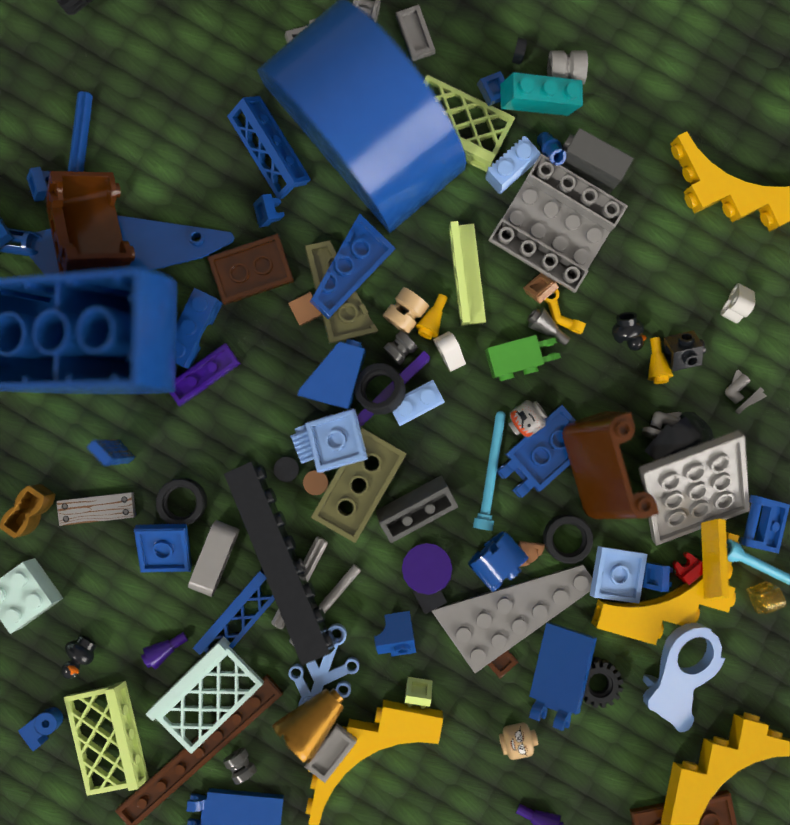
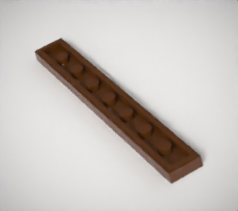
M268 674L262 678L264 684L192 754L183 748L117 807L115 812L127 825L139 824L283 695L284 692ZM199 735L191 741L192 744L199 739Z

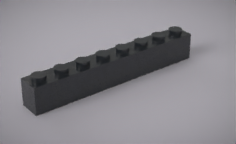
M249 462L224 473L301 665L330 654L335 649L334 635L331 630L327 631L324 623L326 620L324 611L315 602V589L312 583L306 580L304 575L306 572L305 565L301 558H297L294 551L296 549L295 541L291 535L287 534L285 529L286 519L281 511L278 512L275 504L277 498L273 489L269 488L266 483L267 473L263 465H259L258 462Z

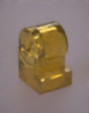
M768 581L747 589L755 612L758 614H768L787 605L779 587Z

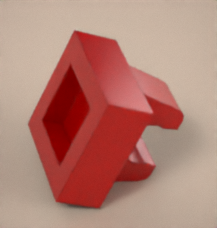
M684 552L683 555L687 559V563L681 566L679 562L673 561L672 565L676 570L675 574L682 582L691 585L703 574V563L692 554Z

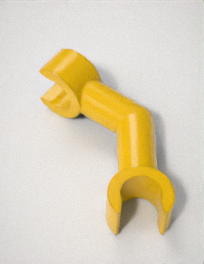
M557 289L554 292V299L546 298L544 300L549 306L552 319L556 324L581 335L586 323L561 315L557 301L559 298V291Z

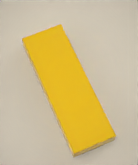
M718 518L701 523L704 599L707 600L729 598L726 520Z

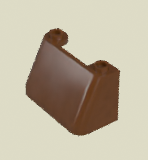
M50 171L46 206L59 274L118 270L129 267L131 261L135 260L134 247L130 246L128 241H123L115 208L116 198H120L121 191L119 183H115L113 172Z
M604 411L570 422L563 429V440L583 510L591 518L639 519L659 514L656 501L650 493L642 491L632 494L619 444L630 440L635 431L631 412Z

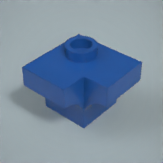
M410 611L385 615V628L383 632L374 636L378 655L391 653L393 657L416 653Z

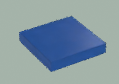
M187 524L135 526L134 534L140 572H191L192 560Z

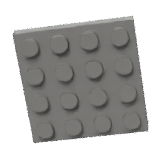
M739 430L639 467L643 491L650 493L654 497L659 514L648 517L651 537L656 546L700 530L702 522L718 518L727 520L750 511L745 438Z

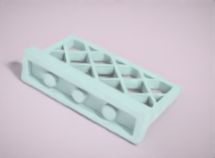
M224 636L160 697L146 713L152 721L157 719L190 754L264 684V681L229 646L230 642ZM227 655L235 663V671H221V661ZM217 666V671H211L214 667ZM205 676H217V688H203V678ZM221 676H235V689H221ZM239 676H248L255 684L250 689H239ZM188 693H199V706H185V696ZM203 694H217V706H203ZM221 694H235V704L233 706H221ZM169 711H181V723H172L165 715ZM185 711H199V723H185ZM203 711L217 712V721L214 724H203ZM185 729H199V739L192 744L185 737Z

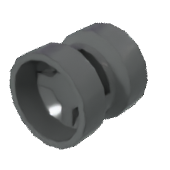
M402 330L396 334V339L393 342H388L383 347L399 365L405 361L406 355L418 349L417 345Z
M245 747L237 749L223 760L226 769H230L232 772L231 778L235 785L248 780L257 772L255 764L248 759L249 753Z

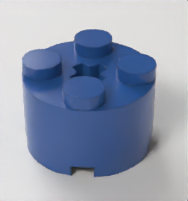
M502 531L484 544L485 547L480 552L477 551L467 563L492 592L503 584L505 578L512 580L521 571L519 567L529 558L506 531Z

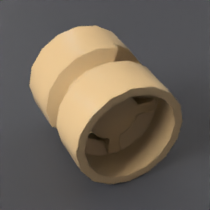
M403 287L395 298L396 304H390L383 317L397 329L409 335L417 324L415 319L421 318L429 308V305L417 294Z

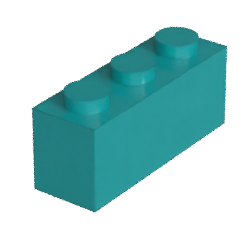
M513 72L500 84L501 109L569 116L583 106L582 80Z

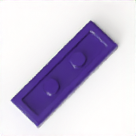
M224 343L176 377L175 392H171L170 395L177 405L181 407L241 363L228 344Z

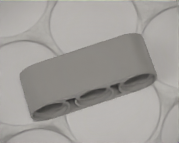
M218 520L214 521L190 578L188 588L210 597L214 595L240 529Z

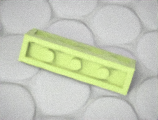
M458 221L450 222L449 235L460 325L486 323L474 224L459 225Z

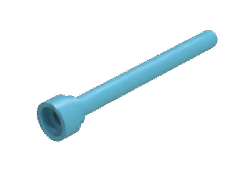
M498 411L495 416L481 511L477 514V518H474L473 528L493 531L494 526L493 515H490L506 417L503 411Z
M727 539V560L729 562L741 561L790 585V574L744 552L739 543Z

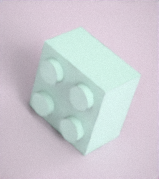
M35 558L22 562L0 578V620L10 634L23 628L63 599Z

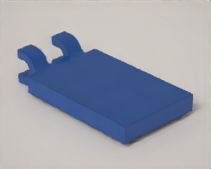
M563 405L558 406L545 418L546 426L531 437H523L505 453L509 461L497 470V474L502 479H506L513 471L518 474L523 481L512 489L518 498H523L533 487L537 492H540L570 465L562 433L567 424L576 420Z
M551 622L546 623L529 697L536 699L531 708L529 718L540 721L541 718L546 719L549 708L558 712L553 722L554 728L563 731L564 728L570 727L572 713L575 715L580 713L597 641L596 637Z
M209 788L207 796L191 793L190 799L187 801L186 812L202 811L201 820L189 818L187 825H281L284 795Z

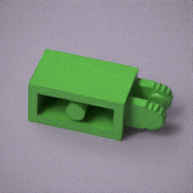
M537 335L487 348L485 352L492 378L499 377L501 382L515 378L514 373L523 371L524 375L539 371L538 367L544 363L560 359V353L556 352L542 357L540 350L542 347H550L556 344V337L538 342Z

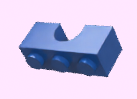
M196 288L193 289L176 324V364L187 369L192 367L201 349L199 342L203 332L208 325H213L223 304L217 298Z

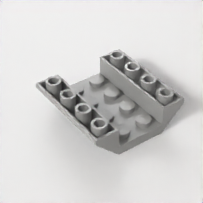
M541 154L488 241L576 293L589 271V266L609 233L618 224L628 205L563 166L554 165L555 163L552 164L548 157Z

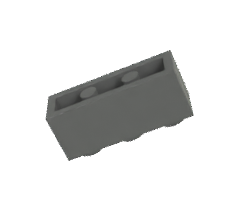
M441 475L376 510V514L381 528L390 543L458 508V505Z

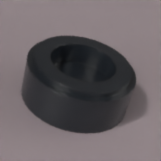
M518 37L512 63L522 64L528 42L526 38Z
M282 457L274 465L275 476L283 482L294 480L300 471L298 462L292 457Z

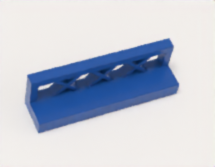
M243 97L227 117L276 197L283 199L294 187L304 186L311 179L261 97ZM241 112H243V114L246 117L245 126H243L240 120L238 119V116ZM252 132L256 133L259 138L258 147L252 142ZM265 153L269 154L272 159L271 168L265 163ZM278 175H281L287 184L283 189L278 184Z
M263 569L258 572L192 648L199 655L203 651L207 653L211 649L210 643L214 639H221L223 636L228 641L229 638H235L229 645L233 649L275 600L273 595L261 596V585L266 580ZM257 590L258 596L251 597ZM258 600L259 611L256 614L245 615L244 604L247 601ZM262 600H268V601L262 606ZM241 609V615L235 616L236 613ZM241 619V632L229 634L228 623L230 620ZM245 619H251L246 625ZM224 628L225 634H219Z

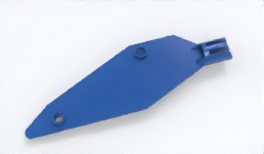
M117 215L123 241H128L135 250V260L131 261L129 267L121 269L142 268L152 271L204 258L234 241V235L227 231ZM8 228L14 238L0 248V252L29 256L45 275L59 274L51 229L32 232ZM195 238H201L199 241H194Z

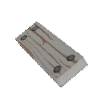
M134 492L57 501L59 526L136 517Z

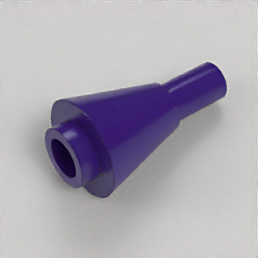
M182 632L171 640L144 647V654L141 657L148 668L152 666L156 670L175 651V648L188 641L186 634Z
M520 803L516 810V814L530 820L533 825L564 824V822L560 821L561 815L539 810L534 811Z

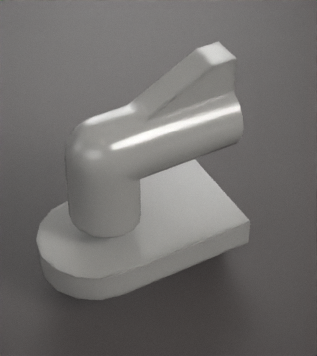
M739 369L734 373L731 385L725 390L726 396L734 404L745 398L740 391L751 382ZM760 387L735 412L739 415L746 407L767 397L763 393L764 390Z
M655 412L652 416L650 427H644L642 434L648 438L655 439L661 432L662 424H669L670 426L676 424L681 419L679 417L681 412Z

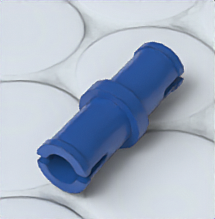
M548 132L541 133L537 138V143L541 147L542 154L548 157L552 164L555 163L554 165L563 164L567 155L562 149L560 141L553 138Z

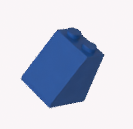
M346 339V343L339 342L299 389L298 395L351 410L355 396L354 387L366 356L365 348H362L360 342Z

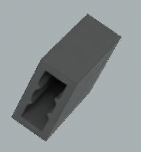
M579 128L575 136L569 135L562 147L567 156L561 166L610 194L621 182L634 158Z

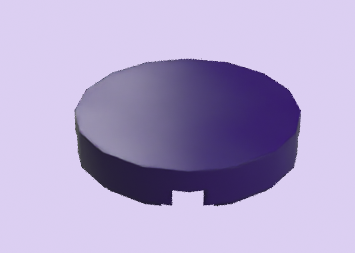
M428 543L417 545L409 550L403 559V578L408 586L417 593L426 595L437 593L444 589L451 579V560L445 550L437 545Z

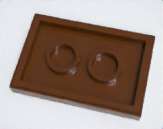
M279 234L207 257L224 305L295 282Z

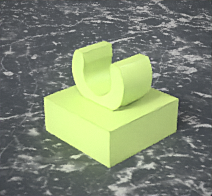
M408 677L405 694L407 706L411 707L412 704L421 705V709H424L426 706L430 707L433 681Z

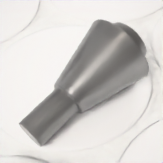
M544 307L540 310L534 309L527 319L529 321V328L547 336L556 337V340L562 345H566L569 342L570 337L558 329L559 327Z

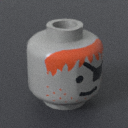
M526 400L511 410L509 426L516 435L521 433L525 437H531L546 426L545 418H547V414L537 401Z

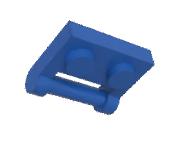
M750 495V511L744 536L740 537L739 544L779 554L790 504ZM760 512H761V518H760V522H759V526H758V531H757V533H756V529H757V525H758V520H759V516H760Z

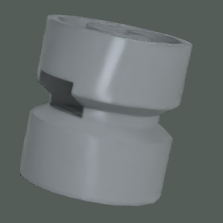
M563 50L549 52L547 76L582 80V85L585 84L588 71V54L586 50H572L569 55Z

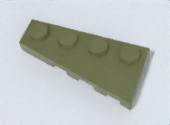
M330 240L305 246L315 290L318 288L337 254ZM356 291L329 319L322 314L329 344L378 332Z

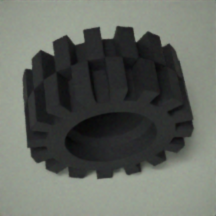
M595 657V660L591 662L583 700L595 708H598V705L601 708H606L607 703L612 706L614 704L612 700L614 698L619 700L620 696L618 693L623 692L621 674L608 660H601L599 657ZM601 673L607 677L606 688L598 692L591 690L589 686L590 678L594 674Z

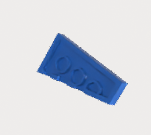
M361 214L357 216L310 300V303L327 319L343 305L396 249Z

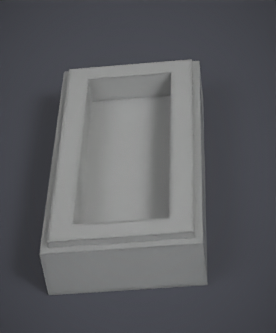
M419 4L396 12V19L411 61L434 55L435 48Z
M337 723L323 741L313 760L309 764L306 762L305 768L325 783L356 744L357 738Z

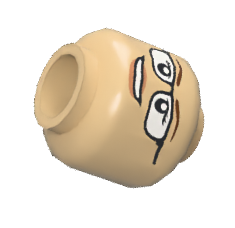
M524 722L508 725L503 728V734H499L503 755H508L511 760L530 757L534 754V746L538 745L535 730H530Z

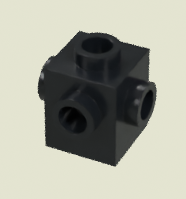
M694 330L664 337L663 353L672 372L702 365L706 347L704 341L698 338Z

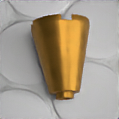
M324 689L276 721L272 727L279 737L284 735L283 738L287 742L286 745L302 761L309 764L343 710L344 706L341 702L344 699L335 689H332L330 692Z

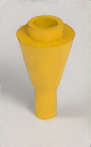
M439 294L433 307L417 323L415 327L419 330L418 334L426 339L438 337L442 310L448 299L447 296Z
M660 337L651 338L652 354L648 380L653 381L654 384L668 383L669 378H672L674 375L664 353H662Z

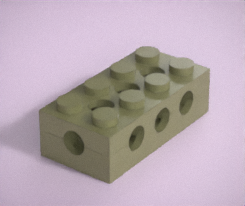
M363 428L361 433L367 457H377L379 467L375 470H370L366 467L365 460L339 467L311 516L312 519L354 543L358 540L407 454ZM362 478L365 480L366 489L364 491H356L353 488L354 479ZM348 500L353 504L354 509L351 513H345L341 510L340 503L342 501Z

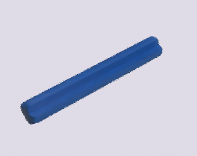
M79 91L77 93L68 171L84 172L93 99L89 92Z

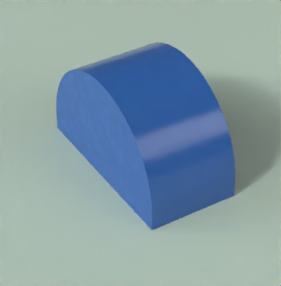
M337 0L258 68L259 76L265 87L389 233L395 230L466 168V157L460 139L426 82L391 38L366 13L347 0Z
M142 268L0 279V391L60 394H157L175 392L177 282L168 276Z

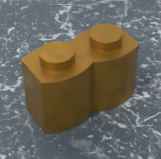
M42 484L25 487L18 494L14 507L9 509L2 517L0 529L13 538L30 534L38 526L41 514L45 513L52 506L56 494Z

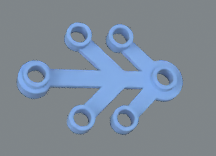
M336 623L328 628L331 632L338 629L342 635L334 637L336 642L334 645L335 649L323 657L320 667L316 660L306 664L314 681L311 691L303 678V666L293 664L290 667L288 675L295 682L301 695L298 707L320 693L324 685L347 674L358 672L360 663L355 657H349L345 664L329 671L338 645L343 644L346 640L347 631L343 625ZM349 662L356 663L357 667L355 669H349L347 664ZM295 668L299 669L301 675L294 676L292 670ZM340 681L335 690L342 698H346L350 695L351 685L347 681ZM346 686L348 691L341 693L339 687Z

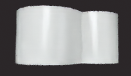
M740 283L736 284L720 315L736 324L739 323L743 317H747L755 306V292Z
M448 331L433 339L449 372L466 364L453 333Z

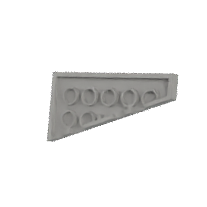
M580 564L516 585L503 587L494 592L490 591L463 601L453 602V604L432 610V613L473 672L477 673L589 593L592 577L584 565Z

